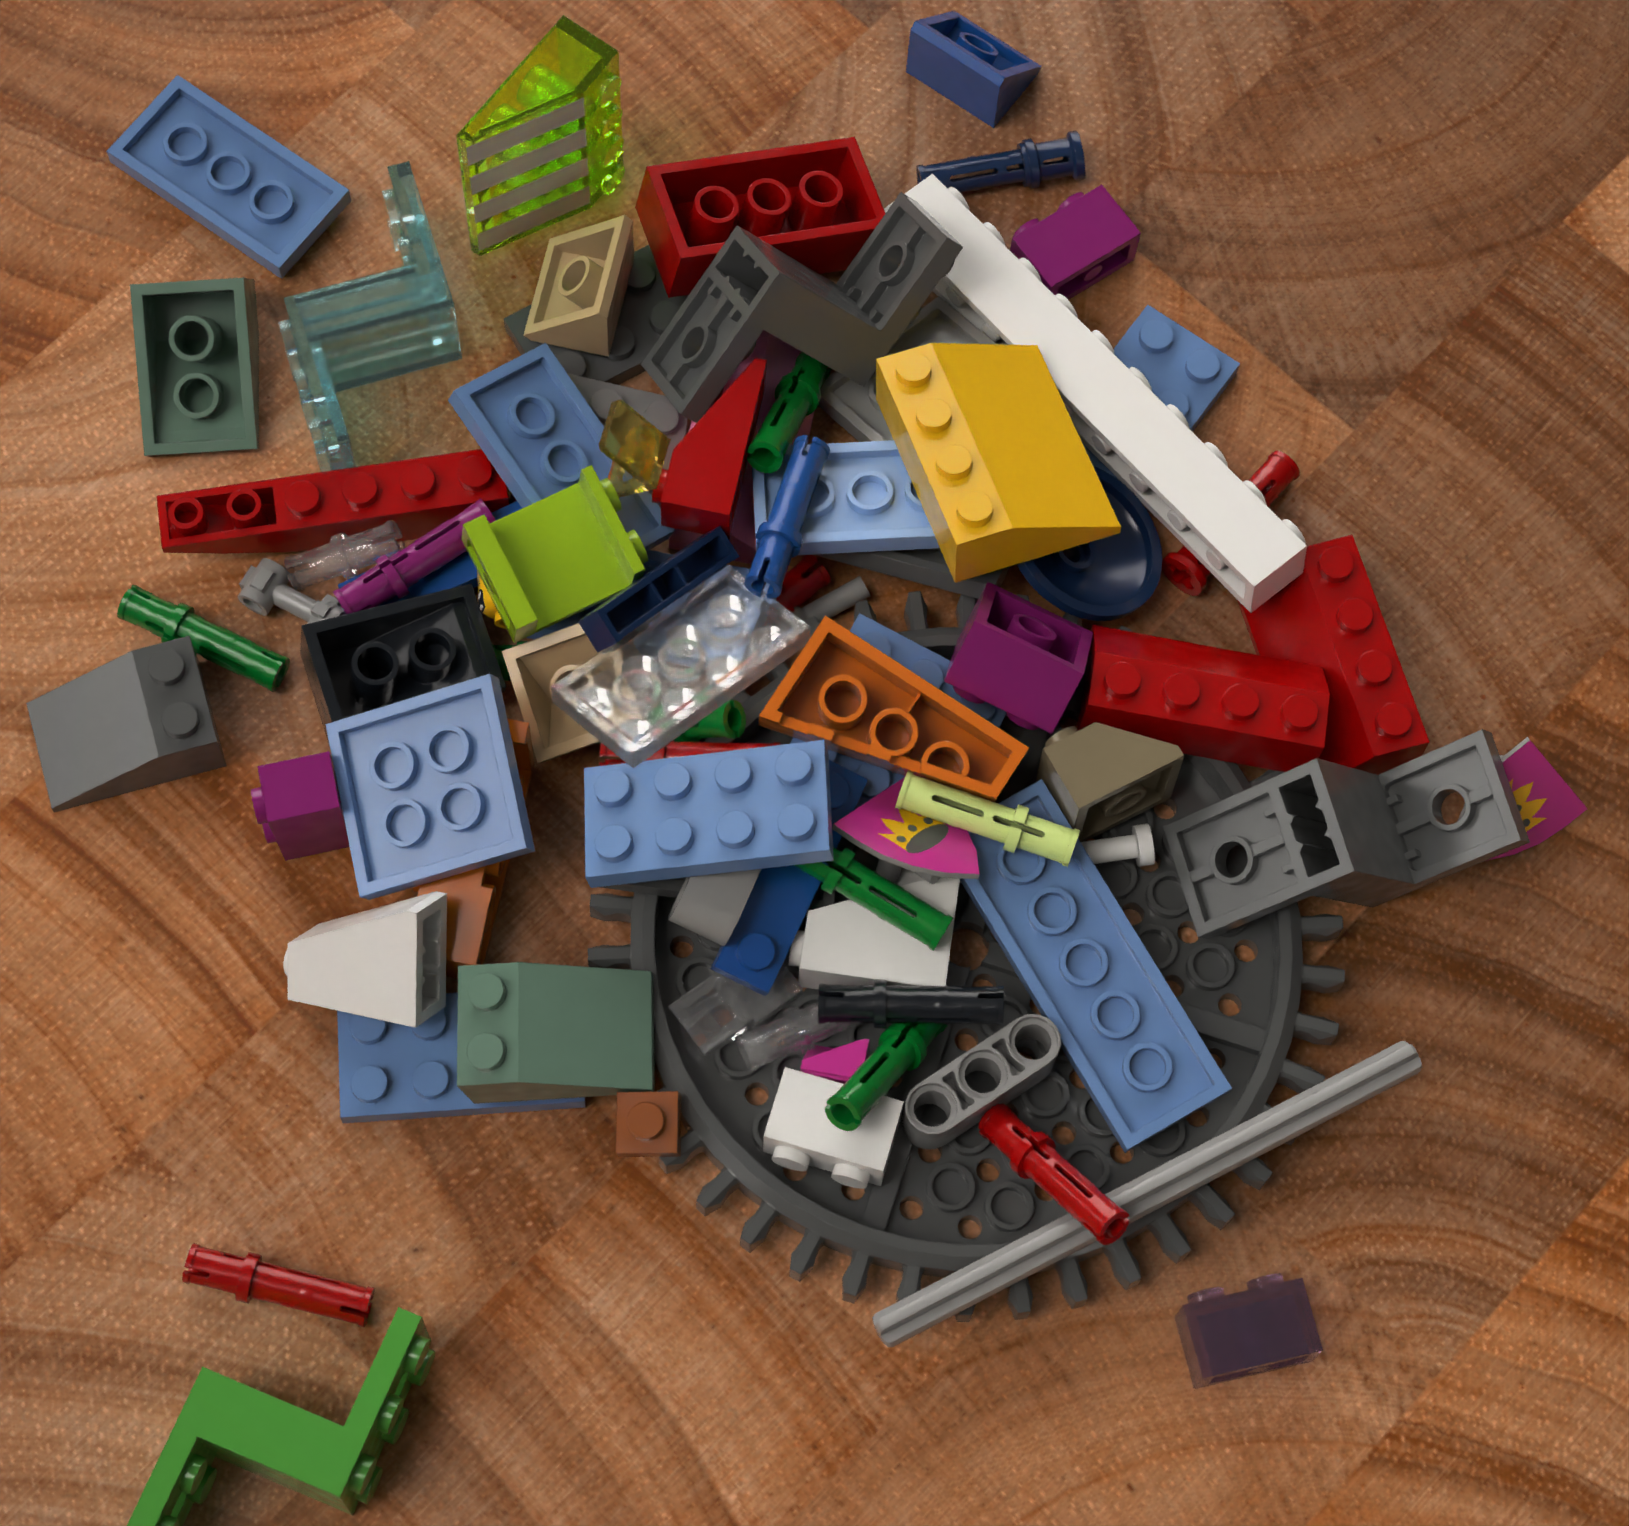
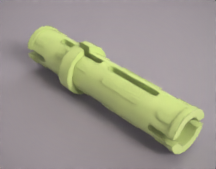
M909 771L906 773L895 808H903L946 823L952 827L1004 843L1003 850L1015 853L1016 848L1060 862L1067 867L1080 833L1078 829H1071L1028 814L1030 809L1028 807L1018 804L1017 809H1013L968 792L913 775Z

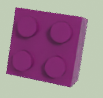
M987 581L957 640L944 682L952 685L954 691L959 696L977 704L987 702L1006 711L1007 716L1021 727L1030 730L1041 728L1052 734L1084 675L1093 632Z

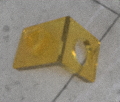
M621 399L611 403L599 442L600 451L613 460L608 479L614 486L619 498L657 488L671 440ZM624 472H628L633 478L623 481Z

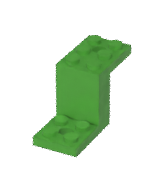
M398 1307L344 1426L202 1367L127 1526H183L193 1503L201 1505L214 1484L217 1469L211 1465L215 1457L353 1515L359 1501L368 1504L373 1497L383 1468L376 1466L381 1451L386 1442L395 1445L399 1439L409 1415V1409L403 1407L405 1398L412 1383L418 1386L424 1383L434 1361L435 1351L429 1349L431 1339L422 1317Z

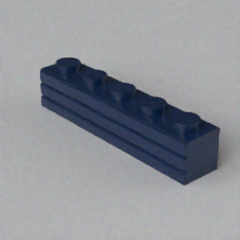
M718 526L698 537L643 575V577L578 620L579 624L598 653L618 643L624 636L722 567L737 559L739 555L721 526Z

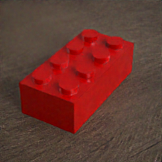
M855 137L647 166L635 206L668 298L690 294L737 225L817 273L824 274L846 270L886 214Z

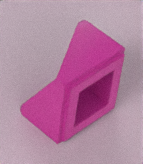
M870 1039L857 1040L837 1048L811 1045L802 1059L801 1072L844 1084L870 1056Z

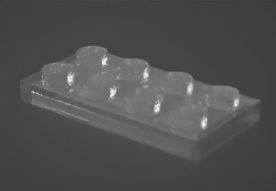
M728 564L624 636L618 643L606 648L552 685V702L628 765L635 768L804 648L810 639V626L774 598L767 599L766 592L763 591L762 597L752 594L744 585L746 577Z

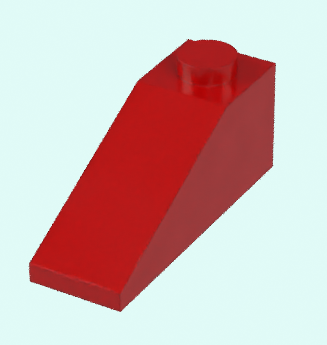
M755 358L676 445L672 452L668 470L658 469L653 487L652 502L661 504V526L705 534L721 526L728 539H730L747 468V456L750 455V453L746 452L754 438L766 388L767 360Z

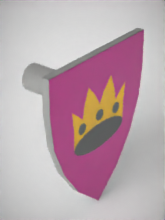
M1528 737L1504 756L1500 755L1530 842L1491 859L1511 856L1540 844L1587 810V807ZM1464 804L1463 809H1462V811H1461V814H1460V816H1459V818H1458V821L1461 819V817H1462L1463 814H1464L1465 804Z
M904 778L833 824L832 829L856 846L879 858L876 873L893 883L898 881L901 868L915 872L931 884H935L941 877L979 878L977 850L968 831L952 827L946 823L903 808H895Z

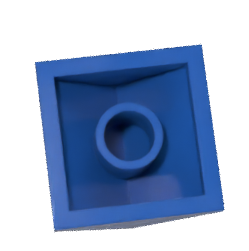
M956 11L915 20L910 30L906 72L992 128L998 124L1030 85L1042 67Z

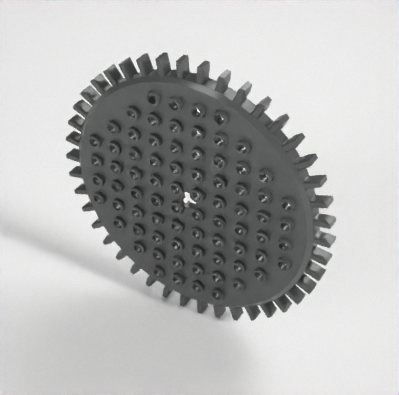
M909 592L904 611V620L908 631L897 633L951 661L957 640L978 600L977 598L961 594L955 612L958 627L929 628L927 623V605L921 592ZM1017 594V596L1029 601V596ZM867 600L855 603L854 622L859 613L877 622L876 614ZM1065 613L1062 617L1082 627V618ZM816 616L804 621L805 645L821 623ZM1121 626L1119 628V630L1132 632L1131 629L1125 626ZM767 639L757 645L756 659L759 669L771 683L756 694L750 696L737 679L713 676V689L721 702L737 700L743 706L746 714V725L743 734L740 737L731 739L726 737L701 738L699 742H781L782 745L790 744L793 737L759 726L760 713L790 669L783 660L780 651ZM1085 671L1060 720L1072 718L1078 722ZM1007 714L1005 715L999 728L1029 747V749L994 801L995 803L1004 801L1036 782L1043 748L1046 747V741L1057 732L1063 730L1059 722L1051 734L1041 728L1030 730L1014 723ZM1184 754L1171 798L1161 803L1171 807L1174 812L1172 818L1162 819L1158 817L1153 807L1091 838L1098 840L1132 835L1133 825L1149 824L1158 869L1146 872L1137 865L1136 858L1094 865L1123 911L1133 909L1140 914L1142 921L1139 924L1132 925L1165 980L1174 981L1180 986L1182 994L1176 997L1209 1052L1221 1059V1071L1232 1087L1229 1093L1200 1109L1206 1117V1124L1196 1127L1189 1124L1186 1118L1131 1149V1161L1120 1164L1115 1162L1110 1154V1149L1120 1144L1086 1088H1076L1071 1083L1069 1077L1075 1070L1060 1047L1051 1073L1006 1105L1034 1132L1042 1131L1055 1142V1150L1104 1194L1271 1109L1272 1106L1266 1101L1275 1084H1281L1297 1093H1301L1323 1082L1325 1079L1324 1075L1313 1068L1288 1060L1286 1055L1292 1038L1302 1039L1317 1045H1331L1338 1034V1023L1325 1017L1303 1014L1298 1011L1301 990L1320 993L1338 992L1345 982V970L1329 965L1315 966L1303 964L1302 941L1325 942L1338 938L1343 929L1342 916L1330 914L1300 916L1298 902L1213 938L1205 939L1198 937V940L1191 944L1183 942L1177 933L1183 927L1191 928L1195 932L1196 930L1163 826L1284 772L1268 770L1260 777L1248 781L1237 763ZM842 836L838 844V850L842 852L845 847L856 853L854 860L876 871L879 858ZM1241 844L1234 846L1226 858V867L1232 877L1240 875L1247 865V853ZM842 873V875H844L845 877L849 878L857 884H860L858 881ZM959 883L953 933L959 929H969L978 933L983 938V943L988 951L985 959L981 961V965L974 970H970L971 966H958L949 960L946 986L973 987V983L978 980H987L993 986H1004V1025L982 1023L946 1024V1029L938 1034L927 1047V1055L924 1061L914 1070L906 1071L901 1076V1083L897 1087L890 1088L889 1092L885 1095L904 1101L903 1110L909 1092L918 1083L967 1052L956 1046L954 1040L958 1035L969 1034L976 1040L978 1045L1015 1019L1026 1014H1036L1029 1005L1030 1001H1032L1030 995L998 942L991 936L990 929L962 883ZM835 891L834 904L850 900ZM634 892V896L630 897L609 893L591 894L589 905L590 917L602 921L631 923V944L622 946L600 945L588 948V966L652 971L654 974V1066L662 1086L658 1091H678L682 1095L681 1122L688 1131V1133L681 1137V1157H659V1166L667 1175L683 1168L699 1153L704 1152L721 1172L703 1186L696 1199V1209L704 1216L721 1208L728 1196L737 1189L760 1207L756 1213L745 1222L740 1237V1246L749 1253L765 1241L769 1230L779 1220L781 1223L804 1235L799 1245L791 1254L789 1277L801 1282L813 1269L819 1250L825 1246L851 1257V1263L842 1278V1300L853 1304L866 1289L867 1273L870 1266L874 1264L901 1271L902 1280L896 1294V1301L898 1302L921 1290V1278L923 1275L944 1278L1068 1214L1054 1199L1042 1201L1036 1196L1034 1188L1037 1184L1032 1179L1019 1177L1011 1169L1009 1158L979 1134V1123L946 1145L939 1147L940 1159L936 1162L928 1163L919 1157L918 1150L920 1147L913 1145L906 1138L902 1129L901 1116L881 1186L868 1183L867 1188H864L865 1193L863 1197L858 1200L845 1198L841 1191L843 1184L831 1178L832 1172L808 1165L807 1174L803 1179L799 1181L789 1180L784 1175L783 1170L785 1167L772 1161V1154L763 1152V1136L784 1068L787 1067L801 1071L802 1059L811 1045L837 1048L857 1040L870 1039L871 1055L878 1047V1039L885 1029H875L874 1023H819L818 996L820 995L818 989L806 988L799 995H791L784 989L786 981L792 978L799 979L800 967L788 965L790 949L769 994L763 996L710 969L721 945L668 921L676 898ZM807 916L804 917L799 930L803 931L806 927ZM677 942H687L692 946L693 951L688 957L678 958L672 954L671 948ZM1241 945L1247 946L1254 952L1255 959L1249 962L1241 961L1236 957L1234 949ZM1223 999L1234 1001L1238 1006L1239 1013L1234 1016H1226L1219 1010L1218 1002ZM722 1014L730 1020V1025L723 1031H715L708 1025V1020L713 1015ZM771 1033H780L787 1039V1044L782 1049L772 1050L765 1044L764 1040ZM1024 1038L1015 1044L1019 1053H1027L1033 1060L1040 1059L1047 1054L1044 1046L1033 1038ZM974 1071L965 1077L967 1085L979 1093H988L997 1087L995 1079L984 1071ZM752 1088H761L768 1094V1099L762 1105H752L746 1100V1093ZM924 1104L914 1111L916 1118L922 1124L929 1127L939 1126L947 1120L945 1112L934 1104ZM1060 1126L1067 1127L1072 1131L1074 1141L1066 1145L1059 1144L1054 1140L1052 1130ZM1297 1137L1291 1139L1285 1144L1292 1145ZM1258 1157L1232 1170L1244 1183L1259 1191L1272 1175V1171ZM984 1163L991 1164L997 1169L999 1176L992 1182H984L977 1176L976 1168ZM1207 1183L1130 1223L1123 1235L1109 1245H1102L1096 1241L1036 1273L1056 1269L1061 1282L1062 1295L1071 1309L1084 1306L1088 1299V1283L1080 1269L1079 1262L1104 1253L1111 1264L1114 1277L1125 1290H1129L1137 1286L1141 1280L1139 1263L1127 1245L1129 1240L1149 1230L1157 1239L1162 1251L1177 1264L1187 1257L1191 1248L1186 1235L1171 1218L1170 1215L1189 1200L1200 1210L1208 1222L1220 1230L1230 1223L1235 1213L1228 1201ZM906 1201H915L921 1206L922 1215L914 1220L907 1219L901 1214L900 1205ZM964 1220L976 1222L980 1227V1235L974 1239L964 1238L959 1233V1223ZM1028 1277L1007 1287V1304L1015 1320L1027 1319L1031 1311L1033 1293ZM976 1304L956 1314V1321L969 1322Z

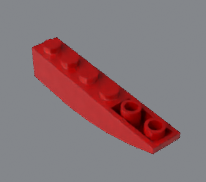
M482 449L156 496L161 546L164 553L232 554L345 549L419 539L445 521L452 519L463 512L464 509L476 503L480 498L491 513L510 504L508 487Z

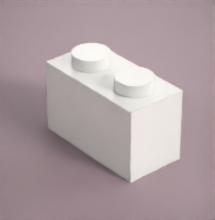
M785 1067L763 1136V1152L772 1154V1161L791 1170L807 1171L808 1165L830 1171L832 1172L831 1178L849 1187L864 1189L867 1188L868 1183L881 1186L901 1120L904 1101L883 1096L861 1121L862 1123L857 1129L844 1131L834 1126L825 1113V1107L828 1105L826 1103L827 1100L844 1084Z

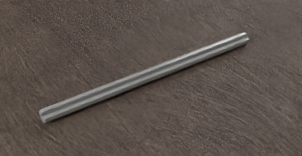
M1400 1041L1105 1195L1129 1213L1127 1218L1130 1220V1224L1418 1074L1422 1069L1419 1054L1412 1044ZM1068 1213L875 1313L872 1319L876 1332L887 1347H894L1097 1240L1094 1235Z

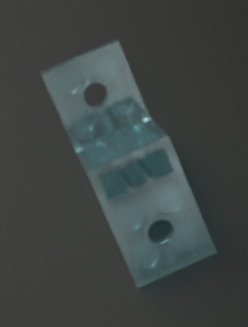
M409 161L387 167L391 189L381 191L388 216L386 221L395 252L399 251L403 266L284 297L288 320L280 321L278 324L291 374L299 393L308 430H310L314 444L313 447L320 472L356 467L350 438L336 392L462 359L455 305Z

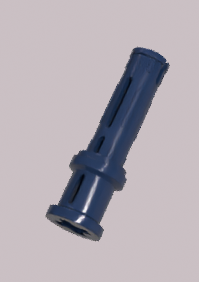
M1071 131L1063 139L1034 143L1032 139L1022 140V143L1017 144L1016 150L971 156L925 166L917 165L916 175L918 184L933 174L947 189L954 187L960 193L1022 182L1024 187L1032 189L1038 188L1041 181L1072 176L1075 181L1084 180L1085 159L1079 133ZM1063 157L1061 160L1043 163L1047 159ZM1018 164L1017 168L1006 169L1007 166ZM993 169L989 173L950 179L954 175Z

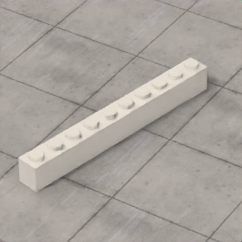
M931 174L905 193V195L917 201L963 246V249L955 258L952 269L945 277L940 279L933 292L996 344L1038 346L1082 443L1137 496L1141 503L1250 613L1303 573L1307 545L1298 527L1288 519L1281 520L1267 506L1263 494L1252 482L1248 480L1242 482L1228 468L1227 461L1222 452L1210 442L1204 444L1190 430L1188 421L1182 412L1172 404L1166 406L1152 392L1151 386L1142 372L1135 367L1128 368L1115 356L1113 347L1108 339L1098 330L1091 332L1078 319L1076 310L1070 301L1062 294L1054 295L1041 282L1040 275L1032 263L1023 257L1018 259L1005 246L999 231L989 222L982 223L970 211L965 198L956 188L949 187L947 189ZM893 202L884 208L885 213L888 211Z

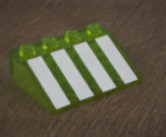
M564 15L456 135L471 251L479 256L590 209L603 193L610 195L619 186L625 174V167L623 166L624 139L622 138L621 120L623 110L621 108L619 51Z

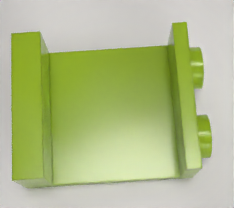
M592 465L581 469L578 483L489 524L484 514L463 524L461 540L514 643L615 596L644 575L645 568L643 564L648 562L645 547L634 529L628 532L625 531L616 513L622 510L617 492L608 478L599 480Z

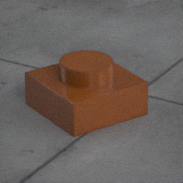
M678 1091L617 1092L616 1154L619 1157H681L682 1095Z

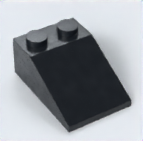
M472 583L301 625L300 655L327 740L328 735L325 724L486 674L498 677L502 693L506 691V684Z

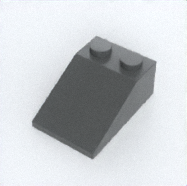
M190 635L130 651L26 703L53 812L227 766L200 662Z

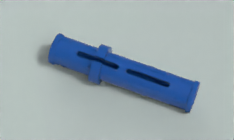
M808 435L798 436L794 440L793 450L768 520L763 522L758 528L755 538L757 539L758 548L750 571L744 581L746 589L758 597H762L766 582L770 584L766 594L767 599L780 596L791 558L796 557L800 553L803 544V537L800 532L825 461L830 454L829 446L817 437L813 436L808 452L805 451Z

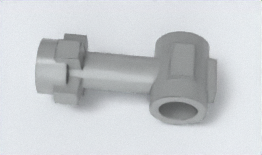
M262 558L257 567L251 565L239 583L241 592L237 596L239 601L248 609L263 616L269 613L273 605L307 621V624L346 614L343 608L340 607L341 605L338 600L329 594L322 601H316L287 586L292 577L289 571L268 558Z

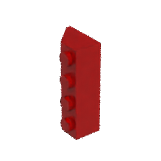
M1353 535L1307 546L1303 573L1252 613L1237 600L1256 655L1323 667L1330 692L1325 747L1318 759L1379 775L1423 755L1430 741Z
M1098 625L1092 626L1091 632H1093L1086 662L1077 726L1078 731L1097 722L1178 745L1183 754L1287 772L1320 757L1325 747L1330 692L1323 667Z

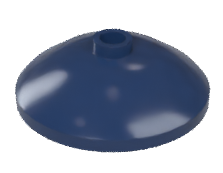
M1093 466L1121 525L1120 533L1017 564L1029 584L1044 599L1060 610L1091 621H1111L1128 616L1151 597L1161 576L1162 548L1153 520L1137 496L1117 478Z

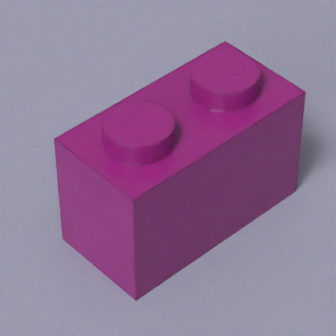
M1101 184L1085 195L1083 192L1071 195L1063 201L1056 212L1043 220L1032 219L1023 224L1012 237L1010 251L1018 259L1023 257L1030 261L1038 271L1041 282L1054 295L1059 293L1069 300L1134 261L1141 232Z
M329 751L257 766L261 787L251 789L258 824L263 826L267 843L277 842L285 861L349 847L333 760Z

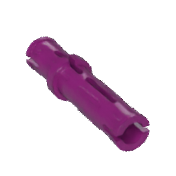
M480 498L476 503L464 509L463 512L445 521L401 551L396 552L390 557H387L385 554L375 560L376 566L352 582L333 591V594L346 614L378 607L395 596L401 599L410 593L409 587L467 551L461 540L464 523L484 514L489 524L496 520Z

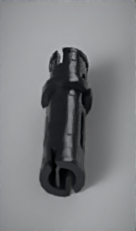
M874 980V985L859 986L819 984V1023H874L875 1029H886L887 1023H982L1004 1025V986L887 985V980Z

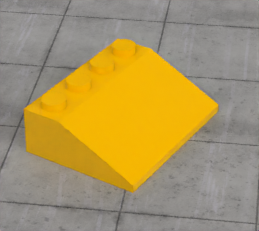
M928 343L876 359L877 403L955 583L1120 533L1121 525L1037 345Z

